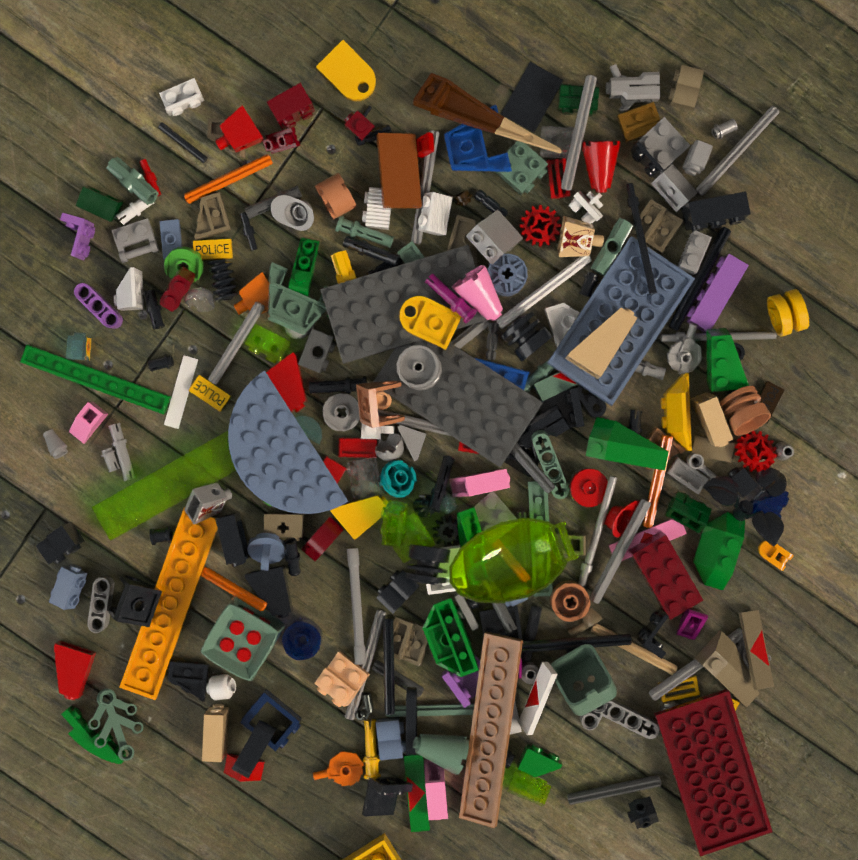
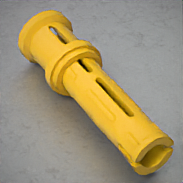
M365 719L366 756H364L363 762L365 763L366 773L364 774V779L381 777L378 768L380 757L377 755L376 719H371V727L369 719Z

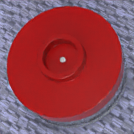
M581 468L575 471L569 479V495L573 501L582 506H597L603 501L608 481L598 470Z

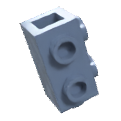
M75 564L62 566L57 573V580L51 591L49 603L63 610L74 609L79 602L81 590L86 583L87 573Z

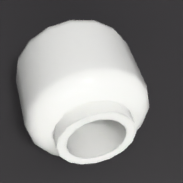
M228 674L212 676L206 685V692L213 700L230 699L236 691L235 680Z

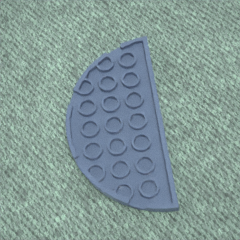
M264 370L242 391L230 418L228 429L229 450L234 467L241 480L262 501L287 512L298 514L321 513L349 502Z

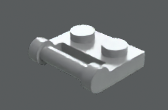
M148 218L111 230L122 263L149 252L155 253L159 251ZM146 240L150 242L149 245L128 252L125 251V247Z

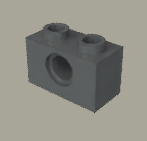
M312 329L298 365L320 374L322 370L326 371L329 360H327L329 352L333 353L336 346L335 338ZM316 347H322L323 355L321 357L314 356L313 351Z

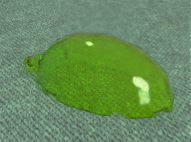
M521 518L501 522L476 534L458 550L450 564V584L460 596L478 603L510 602L530 597L545 589L563 572L567 562L578 558V555H575L565 528L566 522L553 525L544 520ZM558 528L568 558H564L554 530Z

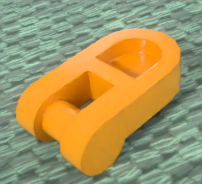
M766 540L762 541L758 546L759 555L781 571L786 568L785 564L793 557L791 553L778 544L772 546ZM780 553L782 556L777 561L775 557Z

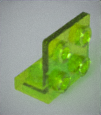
M415 511L383 531V534L403 563L412 559L408 557L410 544L429 547L435 545L434 539Z

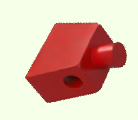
M242 105L219 126L224 135L216 139L215 142L220 150L231 145L235 152H239L263 142L264 138Z

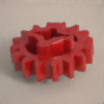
M539 205L538 210L532 206V212L530 213L526 210L525 215L527 217L521 218V221L524 222V224L519 226V228L524 229L521 236L526 235L525 242L531 240V246H534L535 243H538L539 248L542 247L543 243L549 246V240L555 242L556 238L554 235H560V232L557 230L562 227V224H557L560 217H554L556 211L549 212V206L545 210L542 209V205ZM540 214H544V215L548 216L549 218H548V219L543 218V217H541ZM532 217L533 225L528 227V221ZM538 222L546 224L542 231L540 228H535ZM553 225V231L548 235V227ZM532 234L539 235L541 239L533 237Z
M755 431L742 435L737 440L738 443L734 448L738 449V451L735 452V455L740 456L738 462H744L743 468L749 466L751 472L755 468L757 472H760L761 470H767L774 464L775 461L773 459L777 457V454L773 452L777 450V447H772L771 444L774 441H768V434L763 437L762 431H759L757 434Z

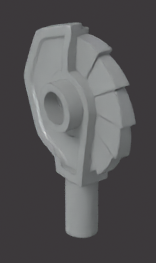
M690 323L686 336H683L681 341L679 340L674 345H671L669 353L667 352V362L671 369L678 371V374L692 372L702 360L701 347L693 339L698 325Z

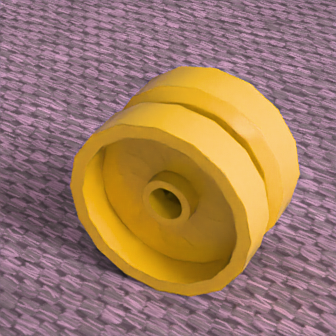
M797 289L784 292L783 297L780 294L768 297L767 308L769 317L779 337L792 334L793 329L796 332L808 329L809 315L807 307Z

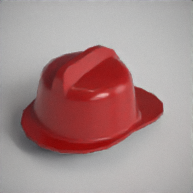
M633 501L626 506H614L610 509L604 524L612 530L613 536L616 538L622 536L640 501Z

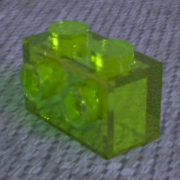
M255 324L245 345L249 346V351L257 355L259 352L265 354V359L275 364L276 361L280 362L283 360L292 342Z
M389 500L387 506L383 507L381 513L383 523L380 529L382 545L401 548L406 536L408 503Z
M519 770L513 773L506 792L543 806L546 803L551 786L547 784V781L540 778L533 779L529 777V774Z

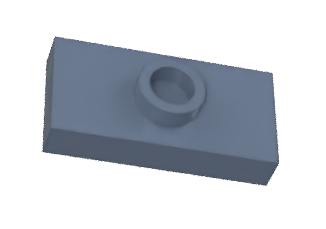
M179 219L159 221L164 260L174 248L182 247Z

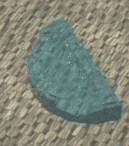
M308 416L296 417L295 419L306 436L320 445L322 429L319 423Z

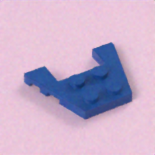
M497 105L490 107L498 113ZM461 124L444 134L449 161L453 171H512L508 152L492 157L487 156L481 129Z

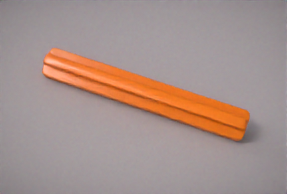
M205 567L202 570L201 576L255 609L259 611L265 610L267 606L266 601L210 568Z

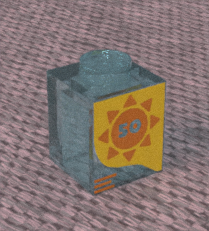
M74 332V336L68 335L66 359L90 361L92 338L86 337V333Z

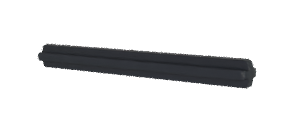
M726 227L720 229L695 276V280L689 287L669 324L671 329L677 331L681 327L730 236V229Z
M630 634L523 641L522 652L576 649L584 644H589L593 647L631 645L632 637Z

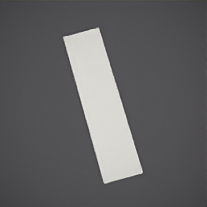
M183 355L164 422L166 426L179 429L189 394L188 390L191 387L198 359Z

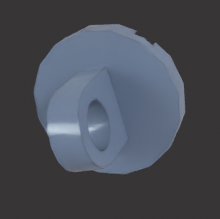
M257 534L256 537H252L249 540L248 554L252 559L261 563V570L268 571L269 564L279 562L284 558L286 554L285 541L279 539V536L276 534Z

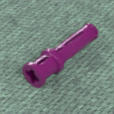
M431 274L429 276L430 279H426L425 283L451 306L452 312H457L464 319L463 322L465 324L476 315L477 310L475 308L472 309L465 302V299L455 295L435 274Z

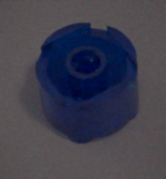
M295 620L287 627L283 634L282 643L286 654L295 660L312 658L319 651L322 644V630L312 620ZM305 636L306 641L301 643L299 637Z

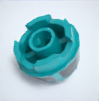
M392 460L386 463L378 479L381 490L385 494L396 498L409 495L413 490L414 483L417 481L413 467H409L406 463L399 460Z

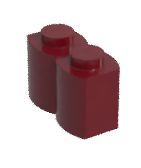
M184 266L181 267L163 293L160 305L171 312L176 310L194 282L195 273Z

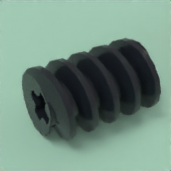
M226 260L208 262V265L213 266L209 269V272L214 274L210 279L216 281L211 285L212 288L217 289L213 292V295L219 296L214 301L233 299L238 293L232 292V289L237 286L230 284V282L235 280V277H229V274L234 272V270L228 269L232 262H227Z

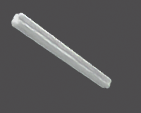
M580 256L497 319L496 323L499 324L501 329L507 326L590 263V256Z

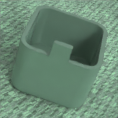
M589 644L581 645L551 664L557 673L555 682L573 713L578 716L588 714L611 701L617 695V688L595 648ZM594 676L595 680L588 682V677ZM581 681L584 683L582 691L574 690L573 686L576 682Z

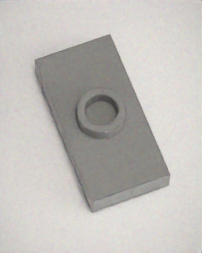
M676 457L666 471L668 475L698 495L709 480V478L696 469L690 468L686 462Z
M462 592L454 594L460 606L457 610L461 618H466L472 631L477 629L479 626Z

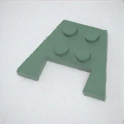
M272 262L269 267L268 320L305 335L327 311L322 293L319 301H316L282 286L288 269Z

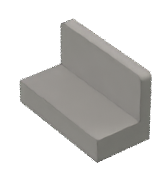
M674 165L667 168L651 183L676 212L697 194V191Z

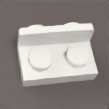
M195 78L159 93L169 116L180 115L184 112L183 110L189 107L191 109L201 105V102L205 101Z

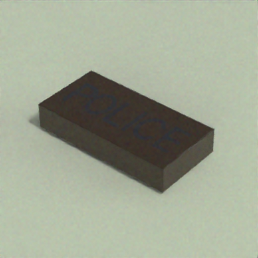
M766 381L759 394L761 396L759 403H764L772 416L785 390Z

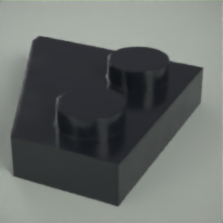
M171 660L169 662L168 681L180 686L185 692L193 694L200 701L205 702L209 664Z

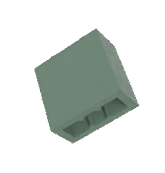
M517 141L508 150L512 171H494L522 196L524 192L528 194L535 186L533 182L537 178L541 180L548 172L546 170L548 163L526 143Z

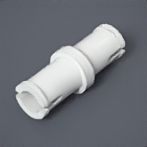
M139 199L134 203H129L130 206L116 214V216L120 219L126 215L125 218L120 220L124 225L136 215L140 216L141 212L152 204L146 205Z

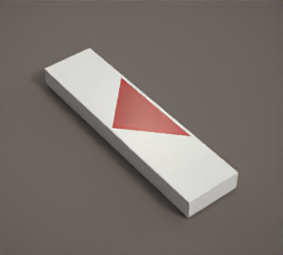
M542 662L518 721L527 735H533L557 677L556 671L549 662Z

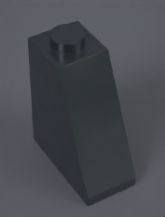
M284 565L269 568L268 571L257 570L245 574V579L258 597L267 602L266 608L272 616L278 615V618L289 616V613L293 611V605Z

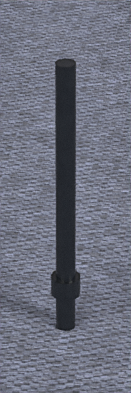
M633 183L626 184L627 203L632 212L649 295L657 293L638 208L640 205L639 198L636 197Z

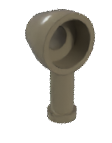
M591 608L583 617V623L572 630H568L572 638H575L578 634L598 623L603 618Z

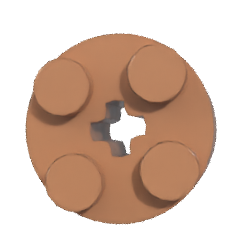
M339 173L315 186L332 219L338 218L357 207Z
M570 580L561 581L553 588L550 596V606L560 619L573 622L583 618L588 613L590 598L587 591L579 583ZM572 597L574 602L567 605L566 599Z

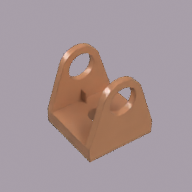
M401 381L356 384L361 423L375 428L405 420L404 415L379 416L376 393L402 386Z

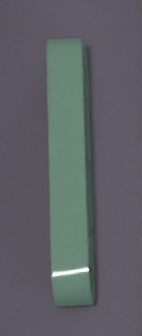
M538 430L533 433L531 438L544 474L555 485L554 490L551 491L553 496L557 499H564L569 494V487L548 434L545 431ZM540 436L543 438L544 448L541 447L538 441ZM544 453H551V460L544 461L542 459ZM557 469L559 474L556 477H550L548 475L549 471ZM557 482H559L560 485H561V488H563V489H562L563 492H561V493H559V491H557V490H558V488H557V486H556V483H557Z

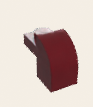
M329 517L301 550L316 562L344 529Z

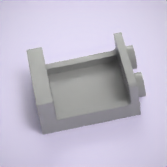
M496 210L478 223L466 235L490 264H494L507 251H511L523 239L499 210Z

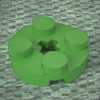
M189 247L174 248L164 261L166 275L173 279L176 272L181 268L179 264L185 262L189 267L187 269L195 273L194 282H196L204 269L200 253Z

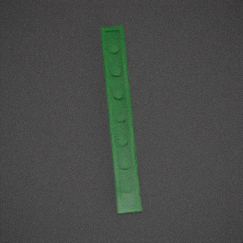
M26 344L20 363L165 415L171 396Z

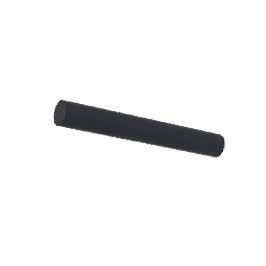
M160 123L158 129L203 164L207 161L208 157L166 124Z

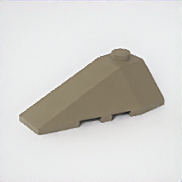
M720 630L695 656V659L747 708L759 695V691L754 690L751 675L735 643Z

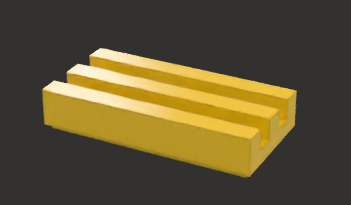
M690 676L682 682L693 681L692 684L677 686L668 693L695 688V691L671 696L663 695L661 697L662 702L700 695L697 676Z

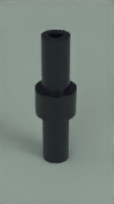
M244 212L239 214L243 225V235L247 238L250 251H255L258 249L254 238L255 231L253 226L250 225L247 213Z

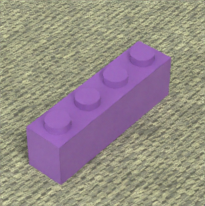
M730 254L724 257L721 256L716 263V267H718L714 274L711 273L706 281L708 284L706 289H702L698 294L696 306H692L686 315L689 317L686 322L698 325L697 328L707 333V329H712L749 265Z

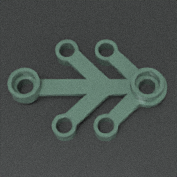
M103 689L97 695L99 706L93 718L88 721V727L91 730H96L100 726L99 720L106 709L108 719L99 737L95 739L94 745L97 748H103L107 743L106 739L111 728H113L120 748L118 750V757L122 761H128L133 758L134 749L132 746L127 745L120 725L131 729L134 734L141 733L144 726L141 722H134L116 714L114 709L115 706L125 710L128 716H133L137 712L136 705L117 699L115 692L111 689ZM104 695L109 696V702L103 701ZM129 706L134 708L133 713L128 712ZM92 720L97 721V727L91 726ZM136 724L140 725L141 727L140 731L138 732L134 730V726ZM98 739L104 740V744L102 746H99L97 744ZM123 750H128L129 755L127 757L122 755Z

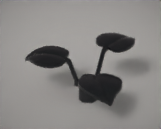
M773 468L757 472L756 482L763 488L751 501L743 500L740 503V495L737 494L739 486L729 477L718 476L712 478L703 486L718 503L724 506L733 505L735 507L733 510L735 519L744 521L752 517V524L756 531L772 546L777 544L784 531V524L781 518L773 512L765 514L762 510L752 512L753 503L765 490L772 497L780 496L785 491L787 481L783 473Z

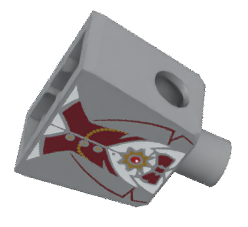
M218 483L195 488L192 490L184 510L195 525L220 513L225 502L232 498V493L228 488L222 490Z

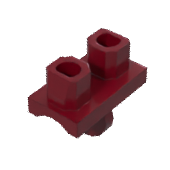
M295 127L265 135L266 140H263L265 150L274 154L300 146L295 134Z

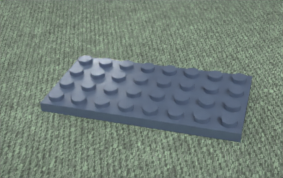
M632 236L628 239L547 362V364L610 406L614 404L695 280L694 277L647 247L657 290L656 294L649 295L638 240ZM620 308H628L634 312L637 320L599 379H596L565 359L575 347Z

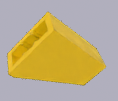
M375 495L343 504L330 510V512L355 540L389 512L390 508L388 506L391 504L384 496Z

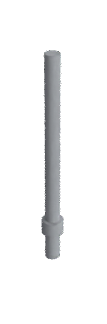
M775 331L730 333L733 340L776 339ZM685 332L661 334L660 339L661 342L681 341L686 334ZM695 333L693 339L695 341H707V333Z
M610 475L587 555L580 568L582 571L578 583L582 586L586 585L588 575L592 572V561L617 481L615 476Z

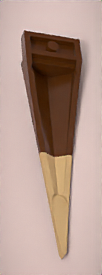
M431 73L413 99L414 106L430 111L431 115L561 153L559 147L520 127L465 92L449 79Z

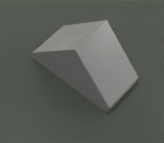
M403 425L398 426V430L413 460H418L426 433Z

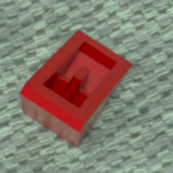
M227 754L224 768L225 774L239 782L261 781L265 761L259 760L250 777L246 778L232 770L239 756Z

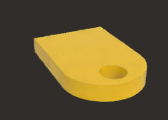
M344 40L316 66V69L345 98L351 101L365 100L371 96L375 89L376 78L372 68ZM362 83L369 86L368 91L365 93H361L358 90V86Z
M415 296L408 299L402 305L399 318L402 327L408 333L446 350L461 316L457 312H452L450 308L429 298ZM406 307H414L416 314L413 317L406 316L404 312Z

